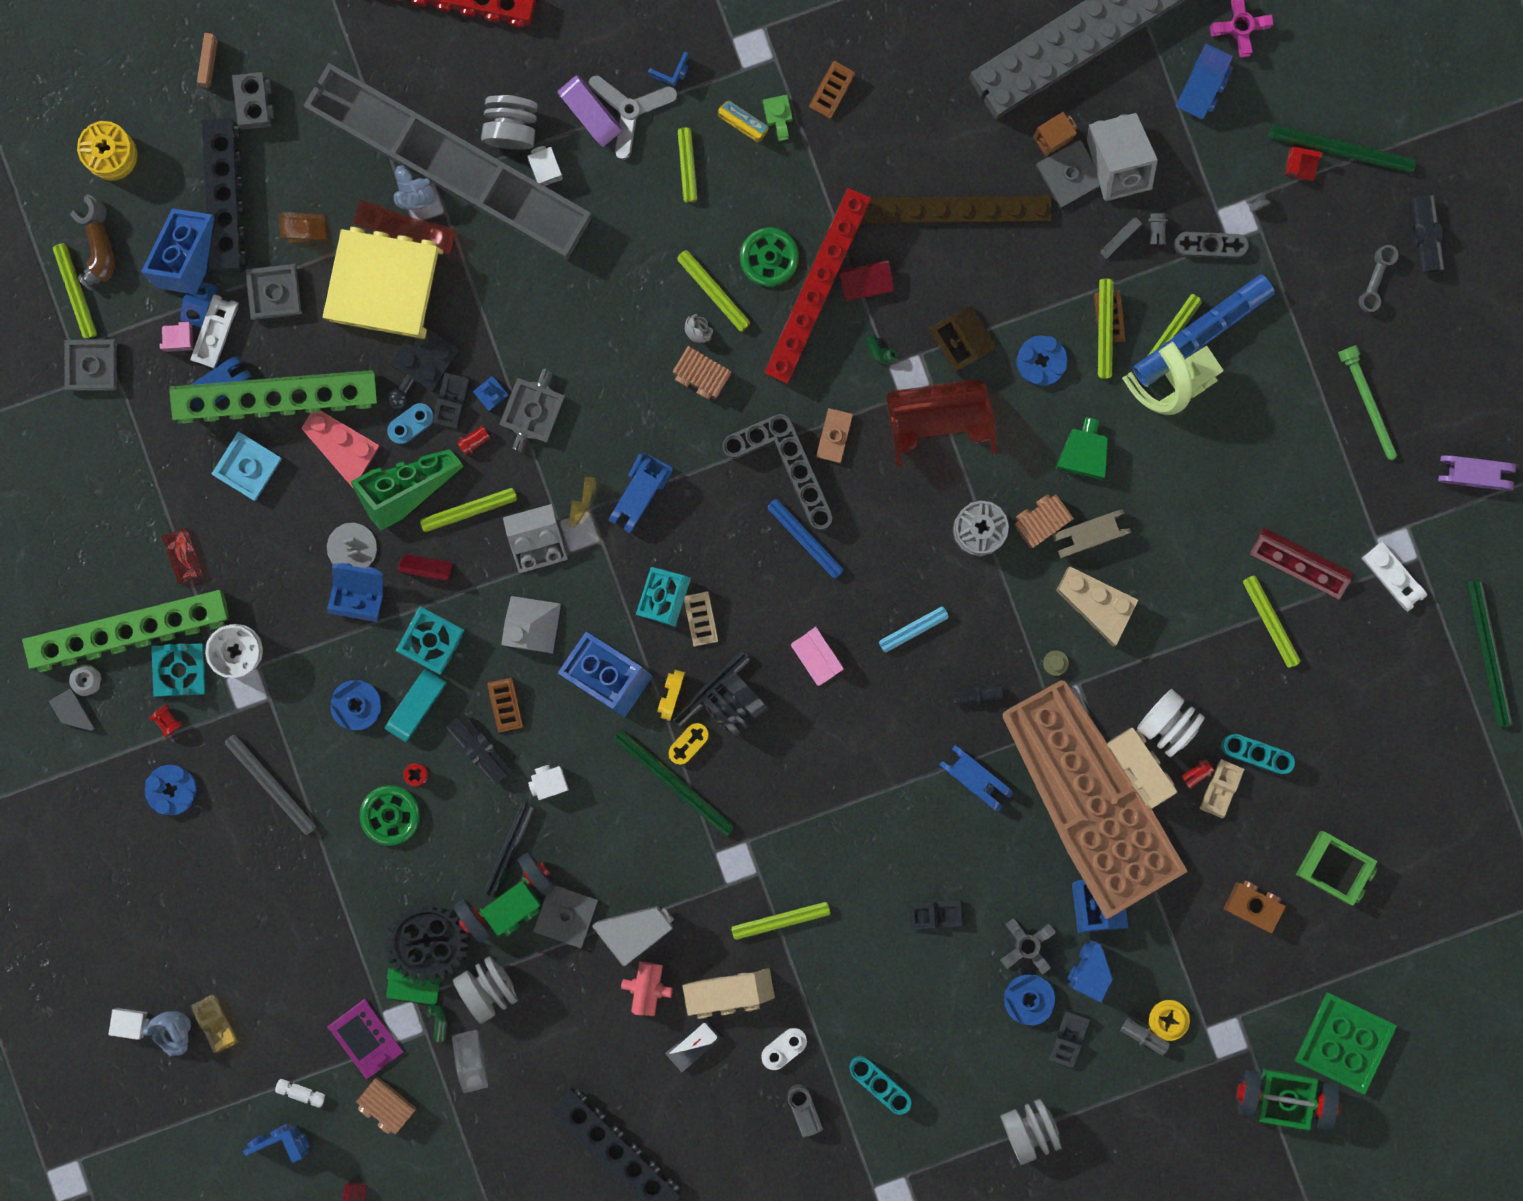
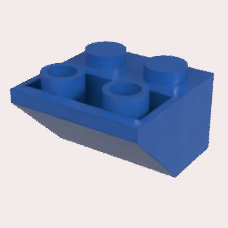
M1077 880L1072 883L1078 933L1128 928L1126 908L1106 919L1085 881Z
M1091 940L1089 944L1085 943L1079 954V957L1082 959L1078 967L1073 966L1067 979L1070 980V987L1101 1002L1112 981V977L1101 945Z

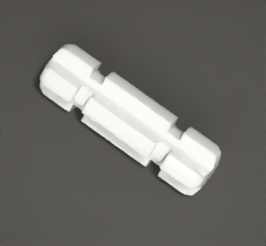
M280 1079L276 1085V1093L288 1094L290 1098L304 1103L310 1102L312 1106L318 1108L324 1103L325 1095L317 1091L313 1093L311 1089L294 1083L291 1085L289 1081Z

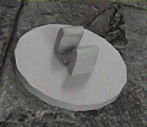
M346 523L337 527L329 536L327 543V554L332 564L349 563L355 567L366 568L374 561L377 553V543L373 533L364 525L357 523Z

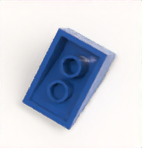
M172 208L141 273L156 288L196 295L206 274L214 216L212 214Z
M585 632L558 671L559 675L623 718L626 717L653 677L643 667L588 632Z

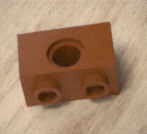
M1064 112L1039 126L1033 138L1047 158L1072 143L1076 135L1075 129H1077V126L1071 116L1066 117Z
M1245 881L1244 884L1236 882L1223 910L1268 933H1272L1286 907L1280 904L1281 898L1267 892L1266 896L1257 892L1259 887L1248 881ZM1257 898L1261 902V909L1253 913L1249 908L1251 900Z

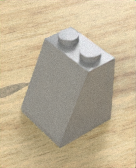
M1137 113L1120 115L1114 119L1101 120L1090 124L1087 143L1104 200L1109 201L1151 190L1158 160Z
M656 906L599 920L593 925V928L621 964L625 966L673 928L671 922L674 919L665 907L660 910Z

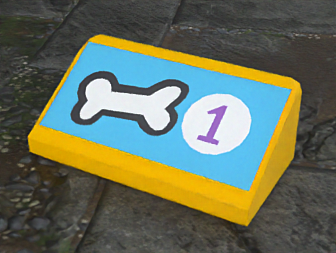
M726 101L718 109V117L757 143H760L769 129L767 125L730 101Z

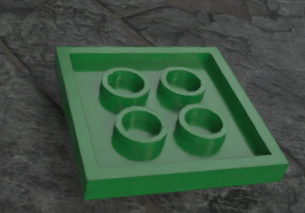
M1326 992L1294 1061L1365 1095L1397 1025Z

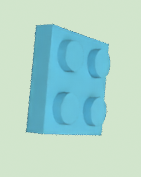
M237 432L212 472V475L256 501L282 458L242 433Z

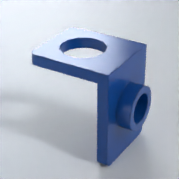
M684 51L673 78L650 68L648 76L675 88L679 78L683 80L689 67L686 65L688 52Z
M202 281L196 295L186 293L182 300L180 320L202 328L207 308L212 297L217 293L218 287ZM187 311H196L200 315V319L191 318Z
M645 452L640 453L628 476L634 477L645 458L649 457L652 459L648 468L651 472L658 475L664 467L669 470L659 489H663L673 471V467Z

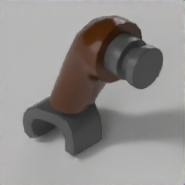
M86 195L84 196V202L89 207L88 214L84 216L81 212L73 210L70 215L76 222L87 225L85 230L91 255L86 262L88 268L84 270L85 275L80 274L78 279L87 289L92 290L94 283L98 284L100 281L107 282L112 277L115 270V256L103 225L107 215L106 207L98 198Z

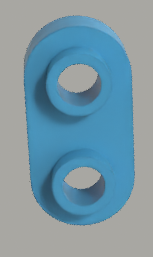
M419 403L413 405L389 424L387 430L389 438L396 444L408 443L432 424L433 411L426 404ZM420 411L425 413L423 420L416 419V414ZM404 427V433L397 435L396 428Z

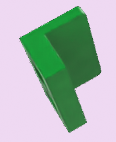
M392 967L388 969L387 998L434 1005L437 1003L440 985L439 977L435 978L434 985L431 984L430 979H426L424 985H421L420 978H417L414 983H411V975L403 979L401 977L402 969L397 972Z

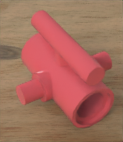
M639 961L637 979L633 978L632 981L622 980L621 989L629 990L631 994H634L631 1010L633 1014L655 1016L657 998L661 999L662 996L672 997L673 988L665 987L663 983H660L663 965Z

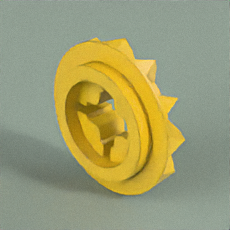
M1164 1000L1156 1004L1149 1014V1026L1152 1032L1163 1040H1177L1188 1030L1190 1023L1188 1011L1177 1001ZM1171 1010H1173L1172 1018L1179 1022V1024H1170L1165 1031V1022L1159 1016L1167 1017Z

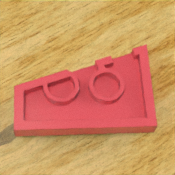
M322 411L310 413L301 428L351 486V481L364 474L380 447Z

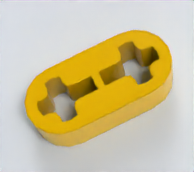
M699 723L689 726L670 747L669 758L671 761L680 765L688 762L707 741L709 734L706 727ZM693 728L695 730L703 729V740L696 739L690 744L688 740L693 735L690 731ZM687 744L689 746L685 751L687 757L684 760L682 758L676 760L674 758L676 754L673 751L674 748L681 749Z

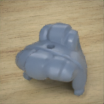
M397 166L395 177L399 191L394 194L396 206L405 210H417L431 205L435 199V191L430 185V179L419 178L412 180L413 176L407 166Z
M164 1012L148 1023L143 1034L146 1036L152 1035V1040L166 1054L171 1056L182 1055L187 1051V1043L189 1042L188 1031L191 1027V1021L184 1013Z

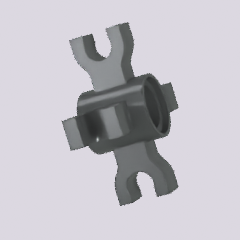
M1015 919L1005 924L1017 941L1015 944L1016 948L1000 959L1005 968L1008 969L1022 957L1030 958L1042 974L1051 969L1039 951L1040 944L1056 933L1052 926L1047 924L1032 936L1025 934ZM1026 939H1031L1035 945L1034 950L1030 953H1024L1021 949V944Z

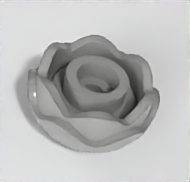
M694 314L691 317L689 316L685 322V332L693 342L705 343L711 340L713 329L708 327V322L705 318Z
M83 664L77 666L70 674V686L78 695L88 696L94 694L100 687L101 674L92 665ZM83 678H87V682L84 683Z

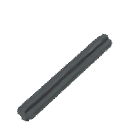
M236 735L230 736L225 741V745L305 835L314 831L316 825L244 743Z

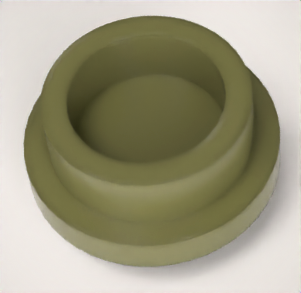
M1051 651L1043 660L1045 671L1053 676L1063 674L1069 664L1067 656L1061 651Z

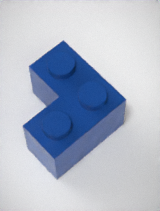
M1205 44L1176 107L1201 119L1204 118L1207 111L1212 113L1218 101L1215 95L1217 91L1223 92L1233 69L1229 65L1233 56Z

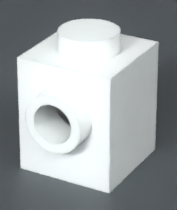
M549 765L535 769L536 774L531 776L532 781L528 782L532 796H538L539 800L569 790L561 766L550 769Z

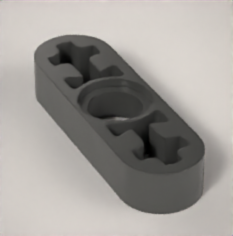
M1184 232L1176 238L1174 248L1181 256L1239 258L1248 250V241L1240 234ZM1184 238H1188L1189 243H1197V238H1201L1199 243L1200 252L1196 251L1198 246H1190L1188 251H1186L1184 246L1180 245V242H1183ZM1209 238L1215 239L1218 243V249L1215 252L1207 251L1204 247L1205 240ZM1222 239H1226L1225 244H1233L1235 240H1238V244L1242 245L1243 248H1240L1238 253H1236L1234 248L1226 247L1224 249L1225 253H1222Z

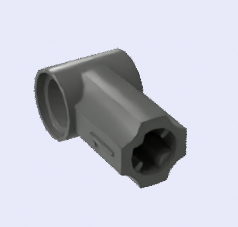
M801 1084L792 1086L788 1091V1102L802 1137L823 1130L808 1088ZM798 1091L805 1093V1101L795 1103L792 1100L794 1093Z

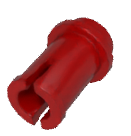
M480 426L465 438L460 437L457 445L464 455L472 454V450L491 438L483 426Z
M1206 759L1202 762L1199 760L1198 765L1184 775H1181V778L1190 789L1207 776H1212L1211 773L1214 772V769Z

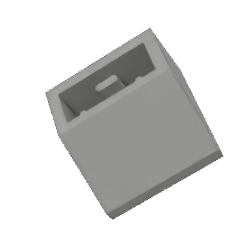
M552 504L503 517L507 538L519 573L568 560Z

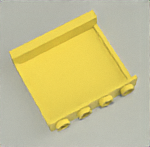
M350 227V231L341 229L322 318L329 322L425 339L427 329L423 327L426 308L438 254L443 255V250L436 246V242L422 240L421 243L412 242V238L398 235L397 239L388 238L389 234L374 231V234L371 235L365 234V230L361 228Z

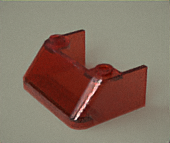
M968 380L895 390L887 394L886 403L890 434L897 467L902 466L901 452L905 453L914 449L917 446V438L966 432L967 437L974 442L989 440L992 454H997L995 418L984 382Z

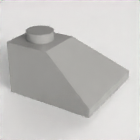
M511 596L501 645L553 654L561 604Z

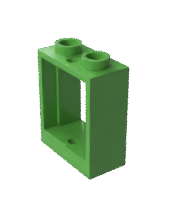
M1320 831L1296 876L1344 903L1353 906L1355 902L1359 903L1365 893L1363 887L1366 881H1371L1377 872L1375 865L1378 861L1332 835ZM1329 844L1364 863L1347 895L1311 876Z

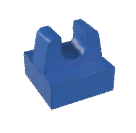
M493 376L473 391L489 412L509 397Z

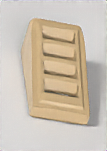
M708 592L685 596L684 602L693 646L718 642ZM705 600L706 605L694 608L690 606V603ZM707 610L708 615L696 618L692 616V613ZM709 620L710 625L698 628L694 626V623ZM711 630L712 635L697 638L696 633Z

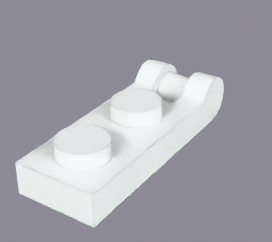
M218 295L212 297L190 359L191 361L214 369L217 367L233 318L238 310V302L222 300V297ZM219 309L226 311L224 318L216 316Z
M1383 542L1377 544L1362 557V560L1407 612L1414 607L1413 604L1416 601H1422L1427 596L1425 590L1413 579ZM1408 586L1412 592L1406 597L1401 591Z

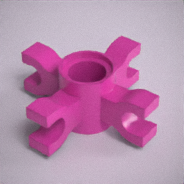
M1231 0L1234 14L1232 21L1212 23V26H1210L1211 37L1230 34L1238 40L1239 57H1250L1252 47L1249 34L1252 30L1270 29L1273 26L1272 15L1253 18L1249 13L1245 12L1244 0ZM1236 21L1245 22L1247 30H1238L1235 25Z

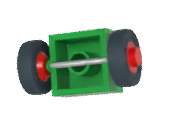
M529 852L518 859L525 876L522 878L523 881L483 910L480 908L478 911L476 908H473L465 899L454 906L457 915L461 919L458 921L467 934L470 932L478 942L484 941L491 935L483 917H485L498 936L504 933L507 937L520 927L517 922L525 918L528 921L541 912L538 907L542 905V902L529 886V883L536 887L542 895H547L554 889V885L547 876L550 872L542 861L538 863Z
M1263 1068L1261 1078L1259 1072L1246 1070L1241 1084L1237 1088L1239 1115L1253 1117L1255 1114V1119L1259 1122L1310 1130L1313 1110H1316L1317 1128L1329 1131L1333 1129L1336 1118L1340 1113L1339 1088L1333 1084H1323L1319 1097L1315 1100L1318 1079L1314 1077Z

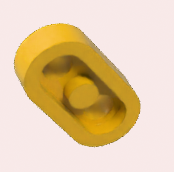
M675 670L674 674H668L665 688L669 689L667 698H661L657 711L662 713V719L671 721L685 672Z

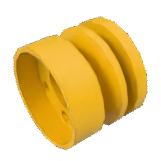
M99 121L90 124L82 131L78 139L77 152L81 162L95 176L103 180L116 181L125 178L132 172L137 163L138 151L135 142L120 126L112 122ZM108 145L110 147V150H105L103 153L100 150L101 147H106Z

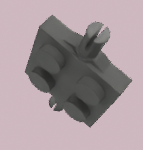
M542 369L538 383L517 378L499 424L517 434L512 449L517 450L518 448V451L522 452L527 438L537 439L545 443L548 442L565 395L554 392L547 386L553 372H547L546 369Z

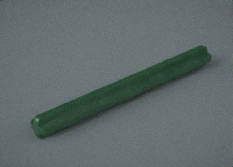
M1272 125L1269 132V138L1407 173H1412L1416 165V160L1278 125Z
M1480 579L1469 581L1468 588L1497 724L1499 728L1509 727L1512 725V718L1483 583Z
M620 730L614 736L615 742L724 836L729 835L734 829V826L624 730Z

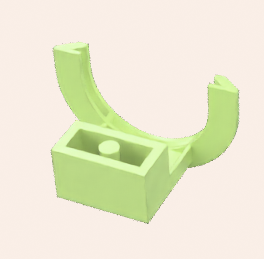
M1171 342L1161 349L1159 353L1170 369L1165 375L1174 387L1175 392L1161 401H1157L1141 387L1132 372L1122 379L1133 395L1148 409L1163 415H1173L1182 411L1188 405L1191 398L1218 381L1216 376L1223 372V369L1207 346L1184 359L1174 342Z

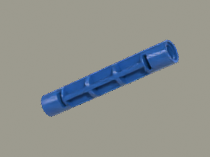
M1258 275L1133 366L1134 374L1144 386L1148 387L1170 371L1167 363L1159 353L1161 349L1174 342L1184 359L1188 358L1275 294L1273 286L1265 276Z

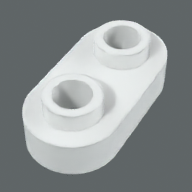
M790 1028L764 1048L762 1062L765 1067L771 1070H778L804 1050L807 1044L806 1035L798 1028ZM797 1037L799 1039L798 1045H790V1038ZM777 1053L779 1060L772 1062L769 1059L770 1054Z

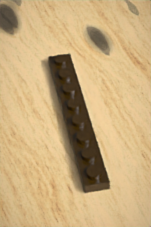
M1051 196L871 198L860 224L1051 222Z

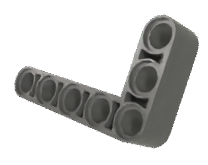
M782 414L772 416L725 438L723 441V452L730 459H738L774 443L811 527L815 530L823 531L830 526L832 514L794 427L787 416ZM776 421H784L787 424V430L783 433H777L773 429V424ZM753 431H761L764 434V440L760 443L752 442L750 434ZM735 440L741 444L739 452L731 453L727 450V444L730 441ZM792 443L797 447L798 451L794 456H787L783 452V447L786 444ZM802 466L806 468L808 474L804 479H797L793 475V470L796 467ZM808 489H813L816 491L818 498L814 502H807L803 497V493ZM818 512H823L827 515L828 521L820 526L814 522L813 516Z

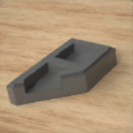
M1133 218L1100 251V254L1107 259L1142 223L1137 218Z
M72 688L49 700L61 723L90 731L95 729Z

